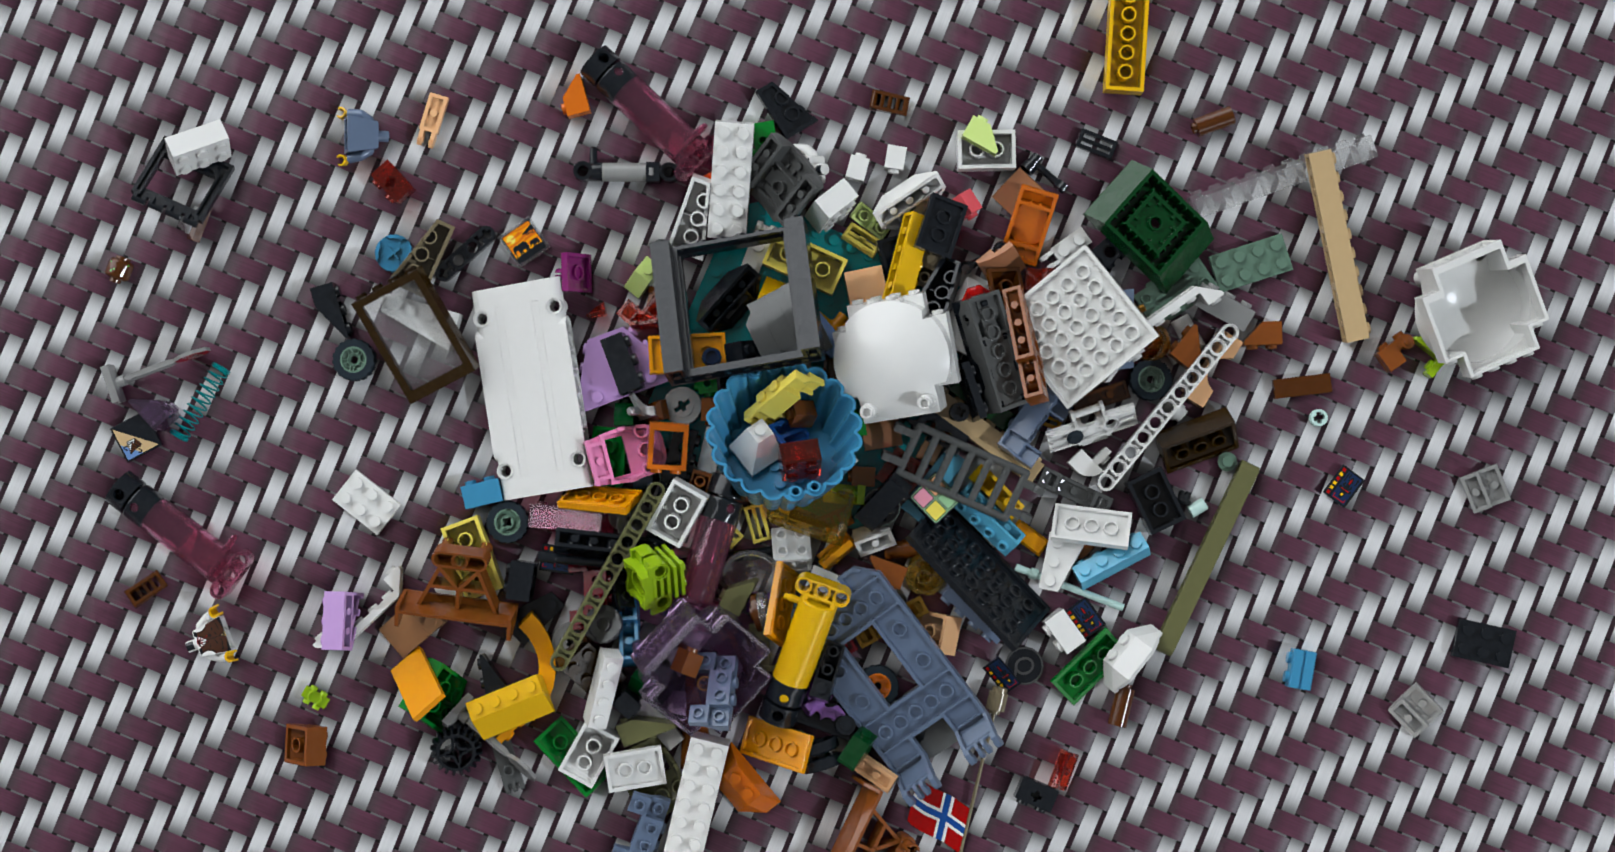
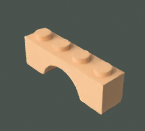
M1224 331L1226 337L1231 338L1233 336ZM1236 339L1220 359H1234L1243 342ZM1215 342L1212 345V350L1215 353H1219L1222 346L1219 342ZM1202 357L1203 361L1200 366L1206 368L1209 365V360L1206 357ZM1191 372L1193 377L1190 383H1194L1197 380V375ZM1208 374L1186 399L1199 408L1205 406L1213 393L1208 383ZM1182 388L1181 391H1182L1183 393H1182L1181 397H1183L1184 394H1185V391H1184V389Z

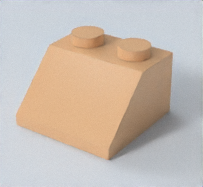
M932 611L918 618L945 655L955 656L962 618Z

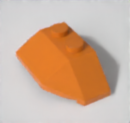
M731 742L719 789L738 812L767 813L780 803L781 800Z

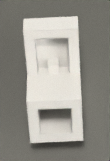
M1103 447L1091 459L1082 449H1079L1066 463L1079 475L1086 477L1096 476L1103 472L1098 465H1104L1111 458L1109 456L1111 451L1107 447Z

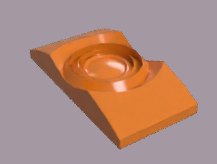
M1022 184L1004 241L1006 243L1010 241L1014 245L1025 264L1036 267L1059 194Z

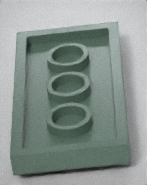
M1282 233L1208 257L1215 282L1220 287L1218 290L1223 292L1293 270Z

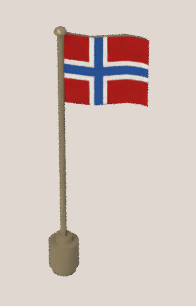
M995 685L989 691L985 707L992 714L993 724L995 715H1000V712L1005 711L1008 698V689ZM981 758L970 807H967L952 795L939 789H934L926 783L931 789V794L928 796L925 794V798L921 800L914 792L913 797L916 800V804L910 807L907 821L919 831L944 842L956 852H963L985 758Z

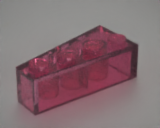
M537 501V505L530 504L529 528L556 531V527L613 534L614 527L609 523L608 513L558 508L557 502H555V506H549L548 502Z

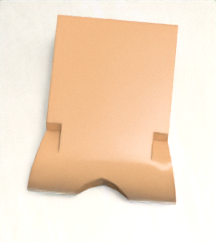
M882 265L843 273L849 305L852 304L853 300L863 299V302H867L866 300L871 297L883 296L886 283Z

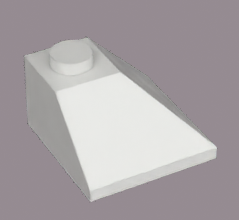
M763 419L746 428L729 446L751 477L783 457L774 433Z

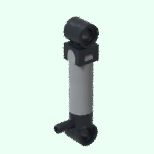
M590 147V162L579 161L573 168V173L580 182H647L661 184V179H663L664 182L671 184L676 182L680 175L678 167L671 162L664 163L662 166L660 162H597V147ZM582 167H587L589 170L586 176L579 175V170ZM669 168L675 170V174L670 178L664 175L665 171Z

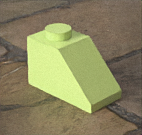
M973 115L961 139L995 157L998 149L991 125L987 123L988 120L983 116L978 115L976 117Z
M648 256L634 270L624 286L638 299L654 281L652 262Z

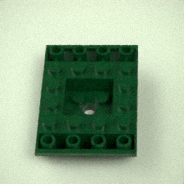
M1131 160L1083 213L1106 238L1165 294L1214 240L1208 222L1152 168L1134 160ZM1151 219L1158 221V228L1152 227Z

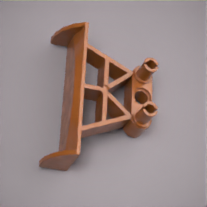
M445 537L432 554L431 561L437 568L424 591L404 589L395 605L394 626H399L403 614L506 627V641H511L519 603L499 601L486 570L491 560L492 544L488 542L486 545V542H483L480 548L456 545L451 537H449L448 541V537ZM454 569L471 572L461 579ZM439 572H441L444 577L437 575L439 574ZM478 576L479 581H473ZM430 588L456 591V595L428 591ZM463 592L484 594L487 599L464 597Z
M853 774L851 778L862 784V787L831 852H855L857 847L864 849L863 852H874L889 847L887 852H916V850L920 852V848L914 838L905 831H899L895 834L875 810L883 795V791L872 782ZM874 815L877 819L876 825L867 843H864L861 839ZM886 830L890 834V836L882 838Z

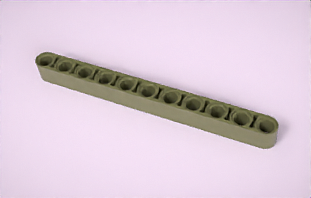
M1243 459L1239 462L1162 624L1160 631L1163 634L1159 639L1157 651L1170 657L1174 653L1258 475L1259 467Z
M653 482L646 488L550 659V665L555 671H563L568 666L624 567L623 560L620 564H614L612 556L619 553L623 559L629 558L630 549L636 546L665 494V488L661 483ZM654 485H658L661 488L660 495L656 497L651 494V488ZM644 502L651 504L652 509L649 513H643L641 510V505ZM635 519H639L642 523V527L639 530H634L631 527V523ZM625 536H629L632 539L630 547L622 545L621 541ZM609 570L613 573V578L611 581L606 582L603 580L602 574L604 571ZM595 588L603 590L601 598L593 597L592 592ZM586 605H591L594 608L590 616L583 614V607ZM576 622H581L584 625V629L580 633H576L573 630V625ZM567 639L574 641V647L571 650H566L563 647V643ZM556 657L564 658L563 666L556 667L553 664Z

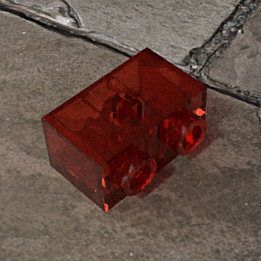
M388 159L371 174L374 178L372 183L379 190L383 188L386 191L385 197L392 204L394 202L398 205L402 204L416 191ZM389 181H394L396 186L391 187Z

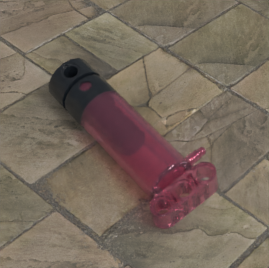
M605 45L598 49L583 65L580 73L677 165L674 175L679 181L689 180L693 173H697L713 158L714 135H708L705 138L701 136L708 125L703 123L694 129L628 65L620 61V58L608 46Z
M131 471L124 473L106 495L105 501L120 513H123L130 521L211 582L210 594L215 599H222L229 595L254 561V554L251 550L243 549L236 553L231 549L238 538L236 534H233L226 543H223L155 489L146 485V482ZM240 555L245 558V563L240 560ZM230 570L233 571L235 575L234 578L231 577L229 573ZM219 585L224 588V593L220 591Z
M713 472L708 491L715 493V495L708 493L710 497L700 513L685 561L686 595L682 596L679 593L678 598L674 597L671 606L667 610L660 612V615L667 620L706 632L714 630L717 625L716 618L710 614L711 607L724 609L719 606L720 602L714 600L743 508V504L737 502V500L745 502L746 497L737 493L725 475ZM673 608V614L670 616L669 612ZM690 613V618L686 620L687 614ZM707 618L706 624L703 625L704 619Z

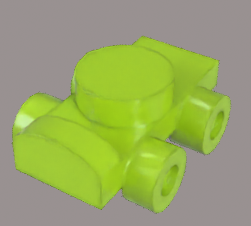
M313 684L311 687L307 685L301 694L304 697L302 702L307 705L310 702L314 703L312 708L319 711L320 707L325 709L330 701V698L327 697L328 693L323 690L321 692L317 691L318 687Z

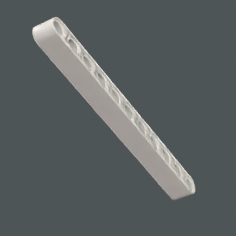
M1225 324L1218 330L1192 365L1185 370L1110 461L1096 481L1097 486L1101 490L1110 491L1114 488L1237 339L1239 329L1236 325ZM1227 327H1231L1234 330V335L1231 338L1226 337L1224 334ZM1215 342H1219L1222 346L1219 353H1215L1212 350V345ZM1202 357H1206L1209 360V365L1206 368L1200 366L1199 362ZM1190 372H1194L1197 375V380L1194 383H1190L1187 380V375ZM1178 387H1182L1185 391L1182 398L1175 396V390ZM1165 402L1172 404V410L1169 413H1165L1162 409ZM1153 417H1157L1160 420V425L1156 428L1150 425V420ZM1140 432H1145L1148 436L1147 441L1144 443L1138 441V434ZM1128 447L1135 449V455L1131 458L1125 455ZM1116 462L1123 464V470L1119 473L1113 470V465ZM1109 477L1111 480L1110 486L1102 487L1101 479Z

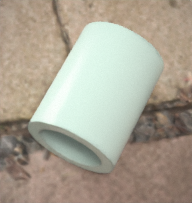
M1202 498L1186 506L1193 518L1208 510V506Z

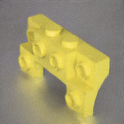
M796 369L787 377L780 375L756 395V402L744 411V421L752 425L763 419L769 425L775 423L780 418L784 419L786 417L785 411L801 399L800 392L812 396L816 388L825 386L824 380L811 372L805 375Z

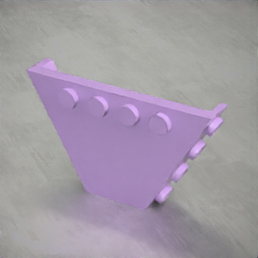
M631 326L629 328L621 327L588 339L587 343H584L583 354L585 357L584 362L580 364L579 373L582 374L580 382L585 412L630 395L623 396L619 394L600 340L619 332H623L631 338L633 344L630 346L632 353H636L639 364H637L638 369L643 372L646 382H644L645 388L634 393L636 394L669 382L665 375H650L648 340L640 339L638 337L639 333Z

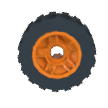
M881 664L866 667L864 669L865 673L874 684L877 682L881 684V689L878 690L888 703H892L895 697H897L899 682L895 673L887 666Z

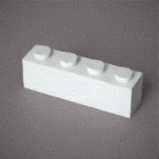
M604 647L599 649L583 714L588 728L607 729L624 661L619 649Z

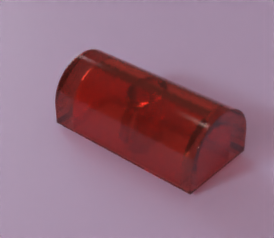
M1061 748L1048 785L1055 789L1066 791L1079 755Z

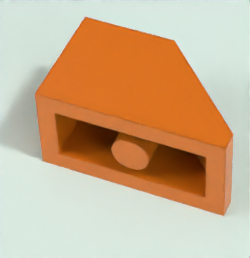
M580 73L575 75L563 96L564 103L561 104L563 114L567 115L569 119L591 114Z

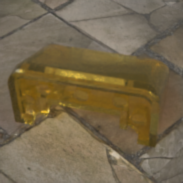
M842 488V490L837 492L830 490L806 507L796 506L790 511H785L779 507L776 510H767L766 514L769 521L778 527L841 546L856 497L853 491Z

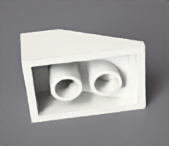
M584 721L558 771L592 789L605 766L603 754L612 753L620 739L618 732L608 726L607 729L588 728Z

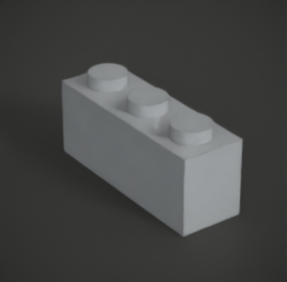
M1202 282L1200 287L1215 290L1220 288L1211 282L1208 285ZM1228 291L1221 296L1222 300L1213 306L1211 304L1205 305L1198 294L1196 295L1197 299L1192 302L1195 306L1226 323L1236 325L1243 332L1255 314V311L1251 308L1252 304L1244 300L1241 302L1235 300L1236 296Z

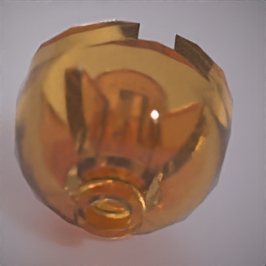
M1153 326L1160 336L1144 348L1145 351L1141 353L1142 357L1140 359L1156 361L1168 353L1171 346V338L1163 326Z

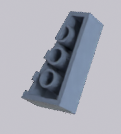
M941 578L934 586L942 595L940 599L948 606L953 604L956 607L954 611L961 618L966 616L969 619L968 624L973 629L977 630L979 628L983 631L981 636L989 643L993 640L998 644L1000 639Z

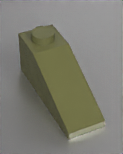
M636 715L629 719L622 717L615 727L625 748L675 729L680 724V720Z

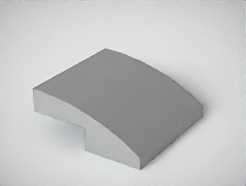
M1497 463L1460 477L1474 514L1511 500Z
M1417 682L1408 688L1388 708V711L1414 738L1428 728L1429 723L1444 712L1438 703Z

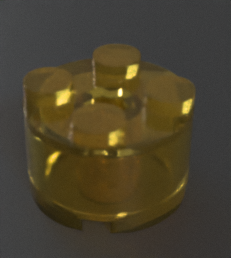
M919 553L912 557L906 572L908 587L914 593L932 595L940 590L944 580Z

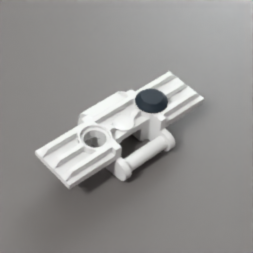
M1099 400L1097 404L1076 411L1069 410L1071 423L1045 431L1050 453L1077 444L1085 446L1106 439L1113 432L1138 424L1135 406L1132 402L1105 411L1103 401ZM1091 413L1095 414V421L1083 424L1079 418ZM1114 419L1112 424H1106L1108 420Z

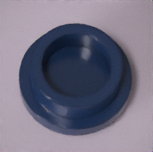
M708 348L703 352L702 361L706 366L720 364L722 357L719 350Z

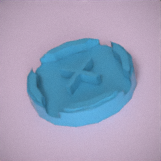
M397 234L388 235L378 242L375 249V259L384 270L394 273L412 251L413 247L403 236Z

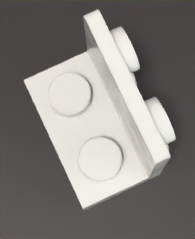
M809 526L771 528L773 573L776 561L785 562L794 571L812 570Z

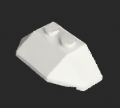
M937 171L915 174L882 195L872 214L881 229L900 230L904 213L915 211L924 215L931 193L934 192L942 195L946 186Z
M1152 624L1127 629L1103 659L1104 685L1112 692L1117 693L1119 689L1132 682L1156 651L1159 639L1163 633Z

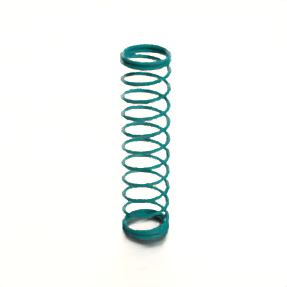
M212 362L211 365L225 375V377L207 370L208 373L217 378L221 383L203 377L217 390L199 383L200 386L213 396L195 390L209 403L191 396L192 399L205 409L187 403L201 416L183 409L197 423L179 416V418L193 428L190 429L175 422L177 426L189 434V436L184 435L177 430L171 429L170 433L182 441L188 442V437H191L187 430H195L191 423L199 424V421L194 416L202 418L203 414L199 410L207 411V408L202 403L210 405L211 401L207 397L215 398L214 393L210 390L218 392L219 388L215 384L224 385L223 381L218 377L226 379L228 378L227 375L231 373L228 369L215 362Z

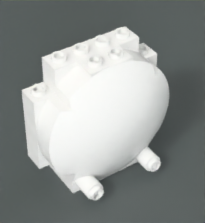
M1483 240L1416 269L1414 282L1421 286L1423 295L1414 298L1415 320L1423 341L1435 354L1438 363L1446 365L1457 364L1463 377L1474 380L1482 377V373L1486 371H1496L1500 369V365L1515 363L1517 361L1516 358L1531 356L1535 350L1540 349L1533 328L1544 325L1543 322L1549 320V316L1526 254H1516L1507 258L1501 240Z
M920 289L910 290L907 295H901V292L892 293L889 296H885L884 299H882V296H875L867 299V302H863V299L853 300L852 304L846 306L849 317L848 321L844 326L837 327L838 330L832 333L835 345L834 370L837 380L844 386V394L859 400L861 406L859 412L864 420V424L941 412L947 406L943 385L959 383L962 380L949 311L943 312V309L932 310V314H930L926 291L920 292Z

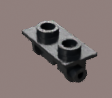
M621 571L613 584V591L616 593L615 607L618 609V612H624L626 608H635L634 597L626 591V571Z

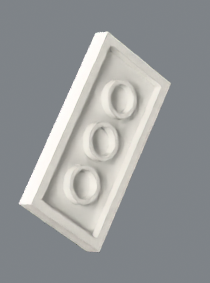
M1055 503L1050 540L1128 550L1132 513Z

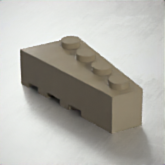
M436 219L391 277L396 274L400 277L405 274L404 270L414 265L417 268L422 265L431 281L455 227ZM414 280L401 286L403 289L424 297Z

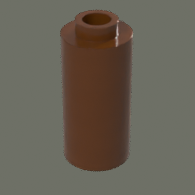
M1230 106L1194 118L1190 126L1193 134H1197L1200 137L1234 125L1236 120L1233 110Z
M1128 684L1114 694L1108 724L1123 728L1127 727L1135 694L1132 685Z

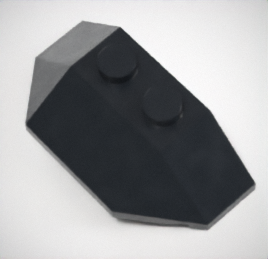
M748 263L728 271L701 301L696 321L709 333L733 328L749 310L747 304L757 300L761 275Z

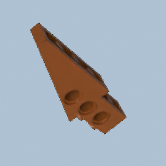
M1017 285L1003 289L1005 310L1015 360L1018 363L1024 398L1030 406L1048 402L1049 396L1043 371L1044 365L1022 286Z

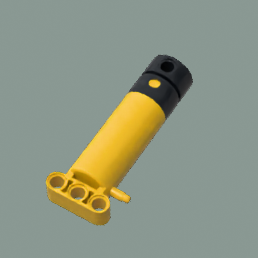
M806 571L800 573L795 582V588L801 595L784 593L783 598L796 603L797 606L759 710V716L764 721L780 728H793L795 726L837 608L847 606L851 598V589L848 586ZM807 580L810 585L804 586L800 581ZM819 587H826L828 592H821ZM843 593L847 598L840 599L837 594Z

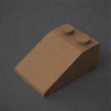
M403 614L399 626H394L393 616L379 631L404 659L442 627L447 620Z

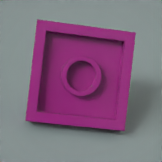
M571 252L561 253V268L555 270V273H561V275H555V277H561L562 291L592 293L591 255Z

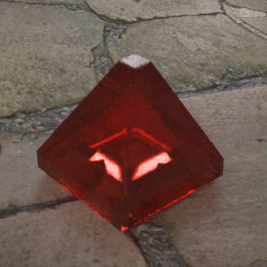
M600 303L587 313V318L593 319L606 316L605 303Z

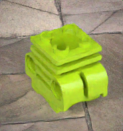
M641 544L631 548L630 557L623 559L624 568L627 572L626 591L639 601L644 611L650 609L652 616L667 610L671 606L672 595L675 598L679 597V593L682 596L686 595L685 564L665 544L661 545L662 550L658 546L655 547V551L648 544Z

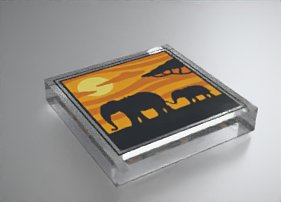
M527 216L498 236V239L519 269L551 248L530 216Z

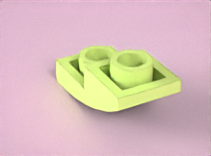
M860 201L849 217L878 239H884L890 229H881L872 214L873 210Z

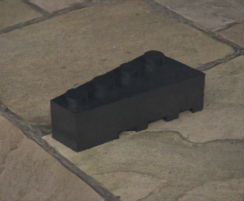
M941 258L921 292L926 291L930 314H932V310L943 309V312L949 311L951 314L953 308L951 303L955 301L962 276L960 261L952 258L948 261Z

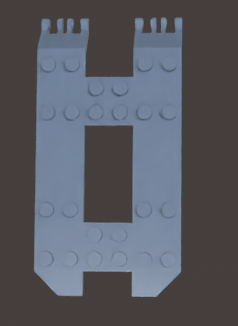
M852 566L837 578L841 584L851 589V598L847 606L837 608L815 672L817 673L827 640L844 645L873 625L918 684L916 688L890 705L849 650L845 648L832 693L847 714L854 719L858 728L863 726L878 736L873 744V748L889 769L899 776L896 782L902 797L912 807L916 804V800L910 794L911 789L922 800L925 798V794L927 796L931 794V789L924 780L928 778L934 789L942 786L934 772L928 754L916 740V735L941 718H944L955 733L964 757L972 766L978 761L971 752L973 747L981 758H985L987 756L986 752L988 754L993 752L992 746L986 740L988 737L991 738L997 748L1004 745V742L998 735L989 712L881 570ZM796 607L793 608V610H792L791 620H792V617H793V615H794V612H795Z

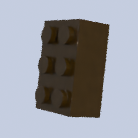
M585 634L563 672L589 694L600 647ZM574 642L566 650H571L574 647ZM560 656L556 658L559 667L563 666L564 658ZM621 669L618 685L627 678L623 669Z

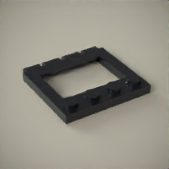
M164 135L131 189L133 194L131 200L142 205L149 201L147 207L163 213L166 208L165 215L179 221L184 216L182 222L196 228L198 223L203 224L234 172L235 167L227 162L218 161L206 168L194 170L215 180L197 210L147 189V186L164 158L169 160L164 139L167 136Z

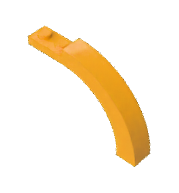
M531 610L518 623V627L527 635L535 648L539 665L538 674L543 676L548 693L551 696L556 671L550 665L554 649L544 624ZM516 728L496 735V739L501 744L505 740L509 741L515 734L513 731Z

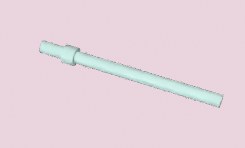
M1016 564L1014 571L1025 574L1032 580L1041 579L1042 573L1038 569L1033 567L1030 569ZM1064 582L1061 587L1064 590L1120 611L1123 610L1125 605L1089 590H1082L1081 587Z

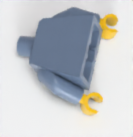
M338 107V110L344 111L343 115L336 116L344 120V154H347V156L337 155L336 158L343 157L344 159L342 164H338L339 166H347L348 163L363 161L373 155L374 151L379 147V142H389V131H380L378 121H375L367 112L361 109L346 110L344 107Z

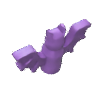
M814 672L806 694L808 700L803 703L801 708L807 716L818 712L820 720L830 718L832 721H835L837 717L845 715L839 705L826 707L825 703L811 699L809 696L816 676Z

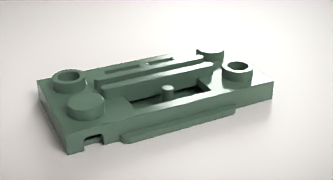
M1198 257L1167 294L1150 281L1145 285L1146 288L1134 295V300L1138 306L1141 304L1145 305L1147 311L1143 312V314L1147 318L1190 286L1200 287L1202 282L1207 285L1209 282L1217 284ZM1183 304L1180 307L1181 310L1178 313H1176L1173 316L1169 314L1167 317L1164 318L1165 321H1170L1174 319L1175 317H1177L1178 315L1192 307L1194 304Z

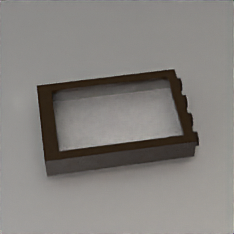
M414 265L404 270L405 274L400 277L396 274L389 278V283L384 286L382 283L374 286L369 294H366V292L359 294L355 297L356 301L351 304L410 404L472 373L480 366L422 265L417 268Z

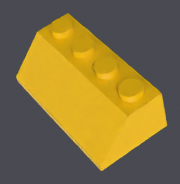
M539 674L465 703L471 721L483 740L555 712L543 676Z

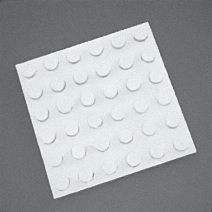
M1086 244L1024 294L1044 365L1045 381L1067 409L1072 407L1160 336Z

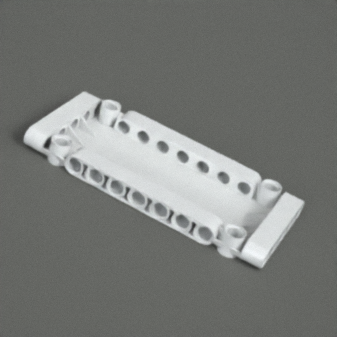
M549 277L472 292L475 312L473 322L477 326L475 334L493 455L496 462H498L497 475L501 479L504 501L592 487V473L585 445L583 444V442L589 440L572 325L569 316L566 315L568 304L563 297L561 277ZM556 302H558L560 305L558 311L554 310V304ZM484 315L487 316V322L485 324L482 323V317ZM579 454L584 458L582 464L577 460ZM507 466L511 469L509 476L505 472Z

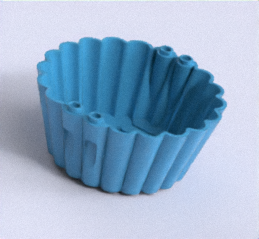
M805 364L729 377L726 382L727 389H721L715 393L713 397L715 407L711 408L706 414V420L710 428L707 430L705 438L712 448L711 456L713 461L739 495L747 496L753 505L763 504L768 510H776L780 507L785 511H790L796 506L806 507L815 499L821 498L842 481L844 474L855 465L856 456L854 454L863 444L862 438L858 434L863 421L857 413H854L856 409L855 399L848 394H843L844 386L839 380L834 378L827 379V374L822 368L811 367L807 369ZM796 369L805 375L811 372L822 378L825 386L816 388L812 396L800 392V400L813 401L818 415L812 428H805L810 433V436L803 451L795 454L782 447L778 442L786 460L783 462L776 461L751 477L729 448L730 444L746 428L751 426V424L744 421V411L756 402V395L780 375L787 377Z

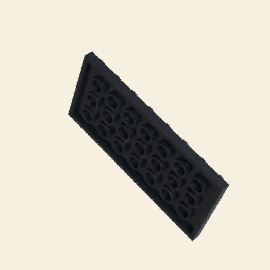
M955 508L935 526L925 517L904 538L1012 652L1018 649L1051 609Z

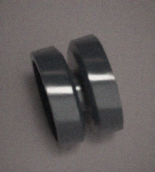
M837 735L820 737L813 740L805 774L820 772L841 764L837 759L842 752L832 751L839 746Z

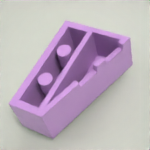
M324 591L322 600L323 617L321 622L323 627L321 650L352 651L357 627H354L356 616H360L361 610L358 609L359 600L364 598V593Z

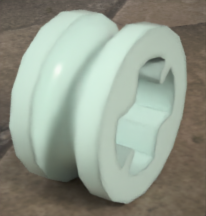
M1322 409L1313 410L1309 414V421L1313 426H1323L1328 420L1327 413ZM1317 412L1323 416L1320 423H1317V420L1314 421Z

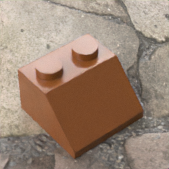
M870 554L869 559L874 569L881 570L894 589L900 590L908 568Z
M286 724L284 762L305 767L324 766L327 758V727L310 724Z

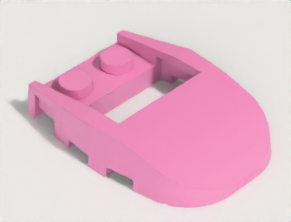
M649 425L621 426L583 442L594 486L635 482L655 474L646 468ZM655 430L653 463L665 464L667 453L660 431ZM621 436L631 473L614 477L605 440Z

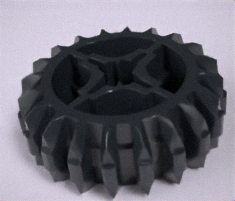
M458 724L455 729L451 725L449 730L443 727V733H436L437 738L432 739L433 745L430 746V750L433 751L430 756L435 758L433 760L434 765L439 764V770L445 768V774H448L450 770L453 776H455L456 771H459V774L462 776L464 769L469 773L471 771L470 766L476 768V762H480L481 757L479 755L483 753V750L480 749L482 742H478L480 737L479 735L474 736V730L468 732L467 725L464 729H461V724ZM458 737L467 740L469 743L459 741ZM451 738V744L445 746L444 749H440L442 744ZM454 743L457 749L459 750V755H457V752L454 749ZM468 751H472L471 755L462 761V756L468 753ZM446 758H453L455 762H451Z

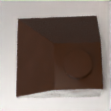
M1020 267L990 268L985 270L989 291L999 289L1003 304V289L1021 285L1025 294Z

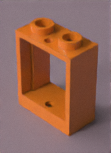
M649 421L646 468L650 469L651 473H662V470H670V474H681V471H686L689 437L688 423ZM655 430L683 432L681 465L653 463Z

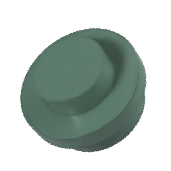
M1224 452L1218 457L1217 463L1223 471H1231L1237 465V458L1233 453Z

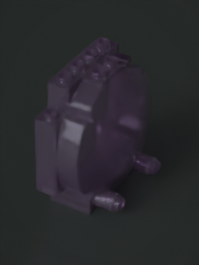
M678 597L672 602L673 610L644 641L636 640L633 643V653L630 657L643 674L641 678L643 687L638 691L643 699L692 737L701 726H689L690 705L706 704L709 674L698 673L695 679L670 669L678 648L686 649L689 646L697 649L698 652H716L717 656H737L739 661L737 670L739 686L735 688L737 703L736 706H733L732 721L773 678L767 669L760 664L762 660L766 659L771 650L765 642L745 627L733 613L722 608L720 605H709L702 610H698L685 598Z

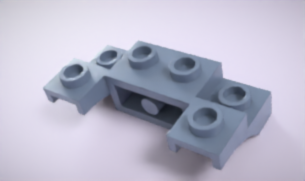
M1047 387L1049 401L1030 406L1029 403L1020 405L1019 413L1016 417L1011 418L1007 426L1008 429L997 443L998 448L1013 456L1016 461L1029 469L1034 466L1041 455V451L1030 445V443L1048 417L1051 416L1063 423L1069 415L1068 411L1073 409V406L1067 409L1049 387Z
M698 652L697 654L704 656L698 673L709 674L706 704L690 705L688 724L689 726L707 727L717 731H731L733 706H736L737 703L735 688L739 686L737 677L739 661L737 656H717L716 652Z
M633 791L627 811L640 814L633 833L630 847L615 843L612 852H657L660 845L659 835L664 834L667 825L664 823V819L671 803V798Z

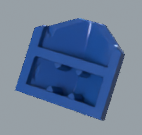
M788 419L768 425L782 447L795 454L803 451L810 436V433L805 428L790 427Z

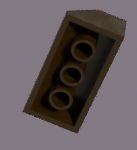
M1227 407L1161 430L1155 437L1156 445L1167 474L1239 448L1235 421Z

